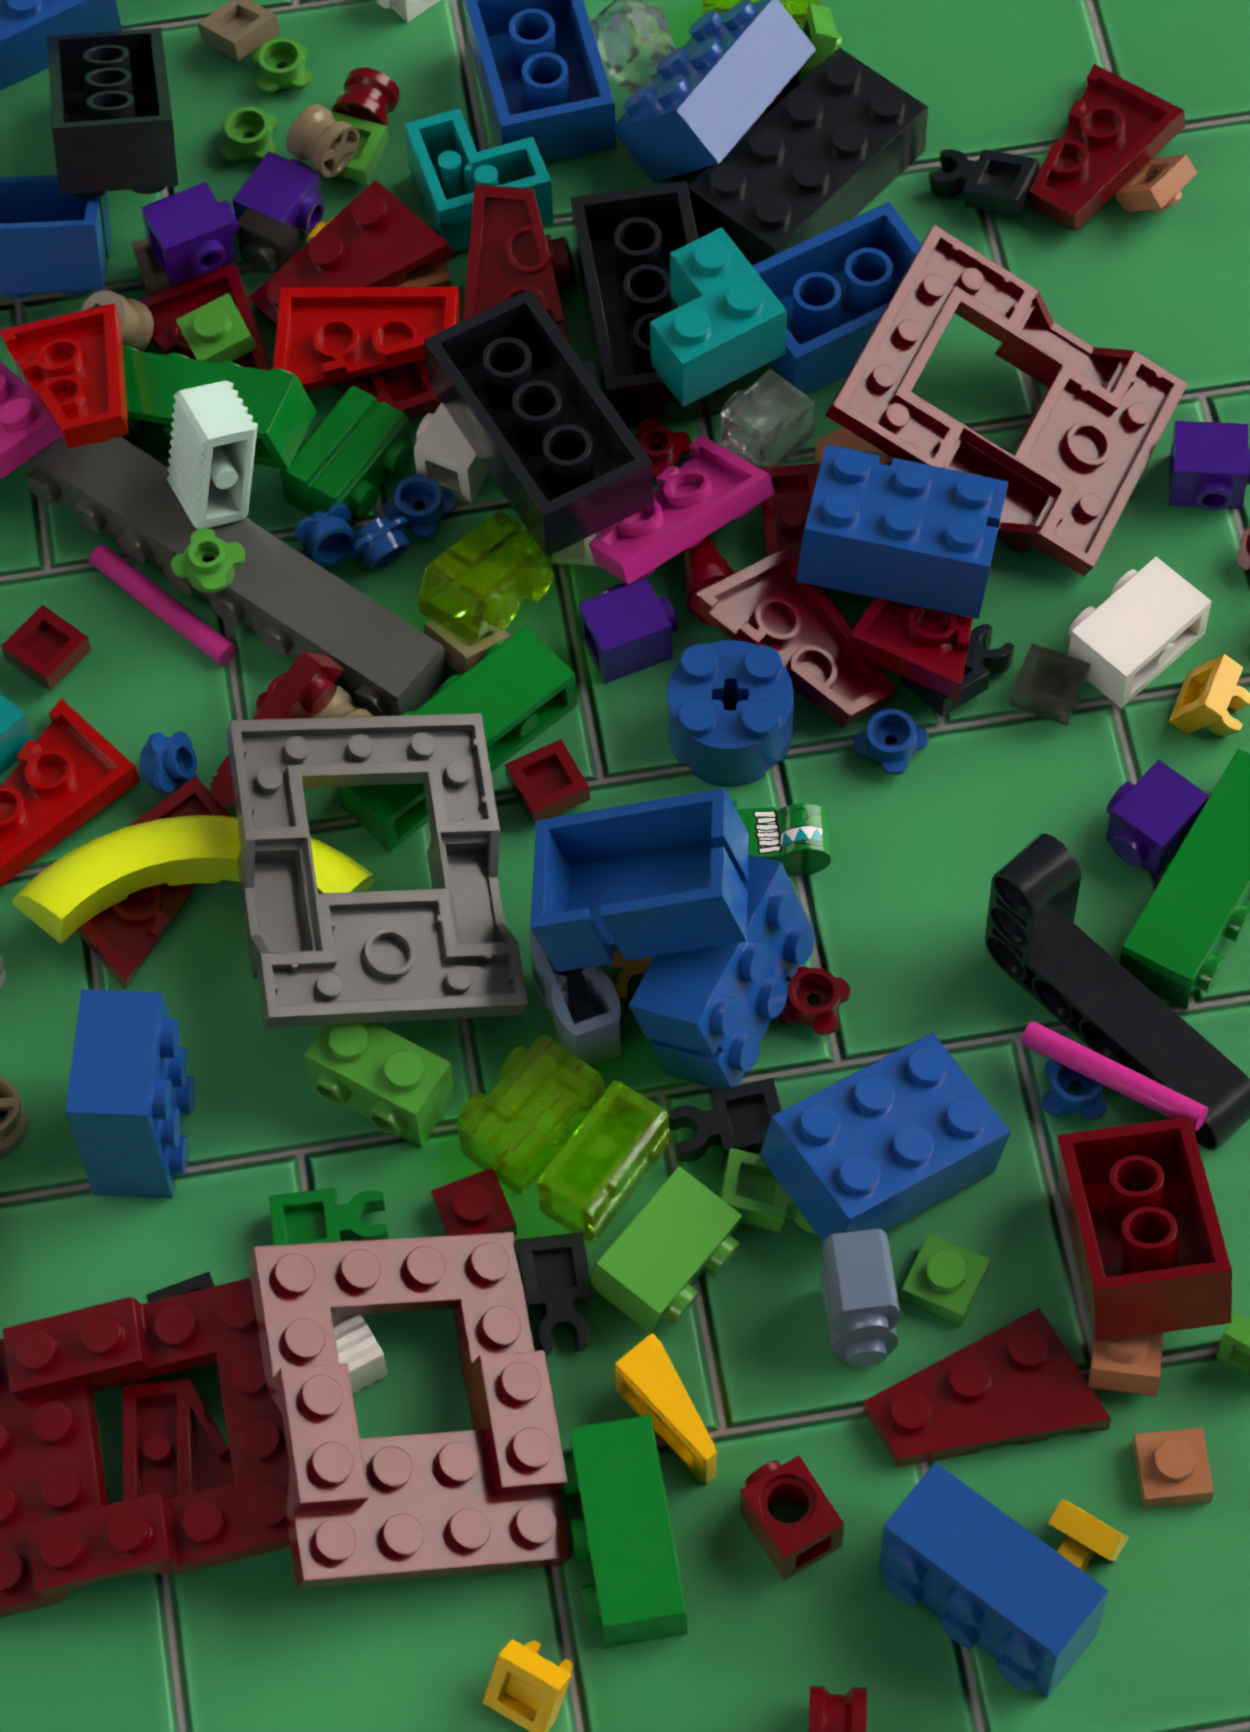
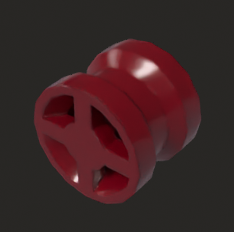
M367 67L351 70L343 85L345 94L337 98L331 112L378 123L387 127L389 123L387 114L393 112L401 97L400 89L390 77L378 70Z
M810 1685L808 1732H866L867 1687H852L845 1694L830 1693L825 1686Z

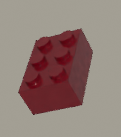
M1191 1117L1057 1135L1059 1191L1095 1342L1231 1323L1232 1268Z

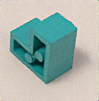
M460 108L404 124L409 168L433 230L449 243L453 252L469 248L475 184L534 189L543 227L554 224L551 179L534 137L477 152Z
M722 227L670 253L671 298L678 308L650 322L651 365L682 407H685L785 355L787 310Z

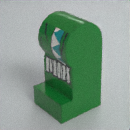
M732 801L749 833V855L782 862L788 877L814 874L829 866L831 862L828 814L825 809L817 805L803 803L789 805L781 809H775V807L737 809V801Z

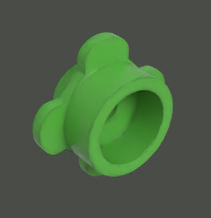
M285 37L274 38L264 43L253 54V62L260 70V75L256 79L257 88L267 94L274 93L276 90H289L292 88L302 90L307 88L312 82V73L305 66V61L309 57L308 48L302 43Z
M246 106L232 111L223 119L221 125L222 130L226 133V142L221 145L220 150L225 160L236 162L242 158L246 160L259 159L262 161L268 151L277 154V145L273 142V133L278 129V120L274 115L265 113L257 107Z
M200 528L191 534V543L184 553L173 557L171 566L173 573L177 577H187L190 585L196 590L215 593L225 589L233 581L236 572L235 567L242 565L245 561V550L240 543H227L217 538L215 532L210 528ZM206 557L214 558L213 561L203 562V559Z

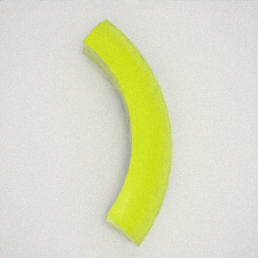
M190 815L157 819L128 826L98 837L67 853L40 872L16 894L12 904L58 943L62 944L79 927L97 914L127 899L129 894L141 889L167 883L169 886L193 883H219L221 880L240 882L237 859L241 850L237 817ZM310 837L318 894L367 892L374 884L375 877L370 871L344 853L320 840Z

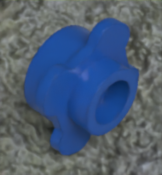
M415 475L402 480L397 485L394 491V500L388 501L384 505L383 512L390 522L399 517H405L408 521L406 527L412 530L413 535L419 539H427L435 535L437 531L436 524L443 515L454 511L455 498L451 492L442 491L434 479L423 475ZM416 506H425V508L420 511L414 509V507Z
M335 504L329 510L318 511L310 517L299 521L294 533L303 543V549L300 553L321 566H334L346 560L355 549L353 545L357 542L356 532L349 526L348 520L352 513L348 506L345 504Z
M384 516L361 528L356 534L358 541L353 545L356 551L351 554L354 562L364 560L369 570H377L405 554L411 547V543L403 529L408 524L407 519L399 517L390 522L388 517Z
M882 708L876 711L870 718L866 732L858 733L854 737L853 747L857 755L871 757L882 764L883 771L886 774L900 775L907 770V761L915 751L926 748L928 733L923 727L916 726L912 717L904 711ZM892 738L897 742L894 745H888L885 740Z
M161 732L153 733L149 736L147 744L143 747L140 754V770L145 782L153 790L159 791L162 794H169L173 792L174 788H180L195 776L198 777L196 773L197 757L192 748V742L185 732H176L172 737H165Z
M1052 1059L1047 1061L1045 1074L1050 1079L1049 1090L1042 1096L1041 1103L1043 1109L1048 1114L1060 1116L1065 1112L1082 1114L1085 1119L1091 1121L1097 1120L1105 1114L1107 1102L1102 1097V1084ZM1078 1083L1081 1085L1082 1090L1080 1092H1073L1070 1089V1085Z

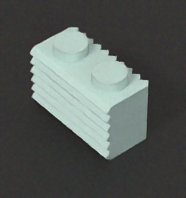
M225 380L179 390L173 396L176 402L172 405L175 412L172 414L174 421L171 423L174 430L170 432L173 439L169 442L172 448L168 451L171 455L168 459L170 466L167 468L170 475L166 477L168 483L193 526L197 529L245 520L249 510L258 423L252 422L253 415L247 414L248 407L243 406V399L238 398V391L233 390L232 382Z

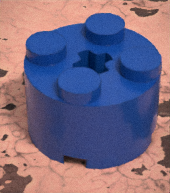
M735 640L695 644L684 651L681 661L674 669L668 684V736L672 752L678 760L681 759L687 766L693 769V775L704 782L718 786L747 785L763 778L766 770L778 761L780 764L787 756L793 736L794 694L790 675L782 664L779 653L770 646H757L749 642Z

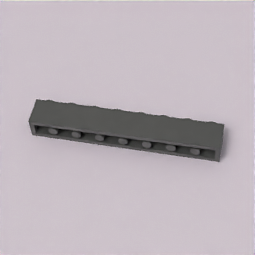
M60 436L24 463L27 474L26 483L39 499L48 504L56 501L71 511L77 522L89 532L98 534L101 531L115 540L121 550L133 561L139 564H144L147 561L162 571L167 580L180 592L186 595L194 592L209 602L217 615L227 623L234 626L241 623L256 633L264 646L280 657L288 654L295 660L300 653L305 652L330 657L344 669L334 685L341 686L353 697L360 709H367L373 716H399L408 711L415 712L448 679L445 650L442 644L247 518L210 527L215 532L217 538L227 543H240L245 550V561L242 565L235 567V577L229 586L219 592L206 593L193 588L188 582L187 577H177L172 570V559L174 556L184 553L191 543V534L197 528L193 526L166 479L170 475L167 471L168 467L121 436L103 443H90L74 448H68ZM206 557L203 559V562L213 561L214 558Z

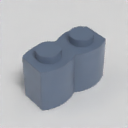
M530 929L529 941L534 985L543 1004L553 1013L556 1040L566 1060L577 1070L621 1056L623 1048L621 1006L619 995L611 979L599 968V965L556 972Z
M880 1228L831 1234L821 1246L824 1267L820 1272V1280L832 1355L838 1361H847V1364L855 1367H865L881 1363L898 1345L896 1325L901 1318L888 1236Z

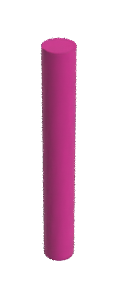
M105 544L97 546L92 551L89 557V563L219 665L224 666L231 661L237 648L229 640Z
M1034 1021L1030 1022L1021 1039L1023 1046L1171 1119L1191 1117L1195 1131L1201 1128L1207 1117L1209 1109L1207 1106Z

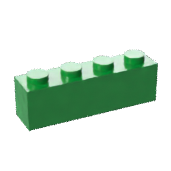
M123 345L129 434L121 436L122 438L134 445L170 450L172 446L169 442L173 439L170 432L174 430L171 425L174 421L172 414L175 412L172 405L176 402L173 396L179 390L226 380L233 383V390L238 391V398L243 399V406L248 407L247 414L253 415L252 422L258 423L254 464L289 470L317 412L301 381L295 374L279 368H273L268 371L242 367L234 362L225 360L218 363L195 360L178 353L162 355L142 352L133 347Z
M525 626L510 639L503 638L495 642L486 651L482 660L463 675L457 674L447 679L439 687L435 696L415 712L408 711L402 715L481 713L490 770L493 772L577 706L575 673ZM423 784L337 786L340 804L388 853L429 822Z
M1239 748L1122 946L1119 963L1154 994L1185 1009L1188 1008L1198 989L1207 993L1211 990L1225 961L1224 957L1218 955L1227 938L1238 942L1250 920V906L1247 905L1250 900V754Z

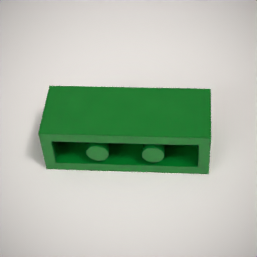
M651 1415L569 1428L572 1452L563 1453L568 1481L564 1485L565 1495L579 1493L583 1517L570 1519L576 1561L590 1559L594 1583L581 1585L588 1628L601 1625L605 1648L688 1634L685 1599Z

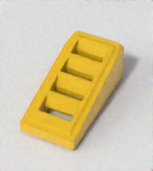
M652 1333L615 1363L616 1393L638 1416L651 1415L654 1433L701 1483L704 1482L707 1485L717 1476V1451L661 1341Z

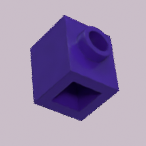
M268 151L232 200L234 214L239 227L238 236L286 258L289 257L306 232H311L315 225L321 221L325 210L318 172L313 171L302 161L296 159L288 160Z
M207 182L141 207L148 245L171 286L199 274L211 273L222 265L236 260L232 235L239 233L236 217L226 200L221 202L216 200Z
M1175 421L1169 454V505L1196 506L1211 511L1226 508L1242 509L1246 485H1250L1248 424Z
M648 578L629 585L622 583L611 586L602 592L600 596L579 603L581 637L604 684L673 658L672 633L679 630L678 621L668 598L664 596L658 599Z
M1158 759L1135 785L1129 781L1124 783L1111 798L1106 812L1110 814L1106 841L1111 844L1114 852L1124 862L1132 866L1140 865L1156 877L1177 854L1208 801L1209 795Z

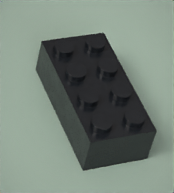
M161 28L47 36L52 130L59 195L72 194L78 198L90 199L100 197L107 191L131 189L139 194H153L164 190L168 186H178L173 119Z
M839 47L751 127L719 164L705 169L688 185L698 238L722 227L753 266L853 219L925 152L928 106Z
M687 181L570 197L573 245L600 389L628 428L638 427L642 420L654 418L661 423L726 414V385L682 407L651 365L650 322L678 308L671 298L670 253L699 239Z
M531 289L424 339L428 383L546 557L654 505L652 461Z

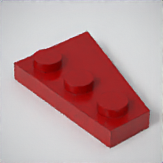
M281 287L273 368L283 369L295 374L301 381L304 390L310 391L426 359L424 339L459 323L460 296L458 287Z
M115 303L0 330V336L5 349L68 448L90 443H103L112 438L129 434L122 328Z
M62 698L49 713L52 721L37 741L28 740L16 756L19 765L3 786H0V887L141 781L135 765Z

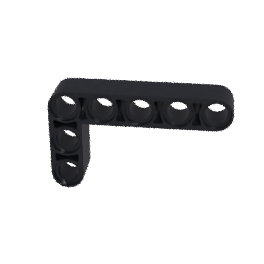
M1040 834L992 877L985 932V945L989 954L1004 972L1093 1051L1209 1108L1207 1117L1198 1131L1194 1130L1197 1143L1210 1151H1216L1250 1119V1078L1074 924L1081 881L1080 866L1070 850L1061 841L1049 834Z

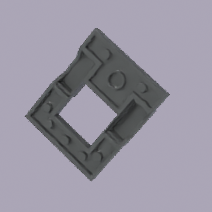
M482 714L230 720L226 736L241 843L237 862L252 978H258L264 1027L278 1028L523 1015L528 1002L519 945L516 938L505 925L498 883L500 827ZM423 784L432 839L427 851L432 889L318 894L303 788Z

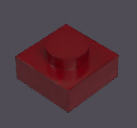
M44 605L1 645L4 658L49 691L91 651L88 636Z
M562 739L505 764L506 777L533 825H536V820L551 818L590 800L589 786Z
M493 1167L431 1190L433 1204L447 1236L514 1232V1235L518 1234L517 1224Z

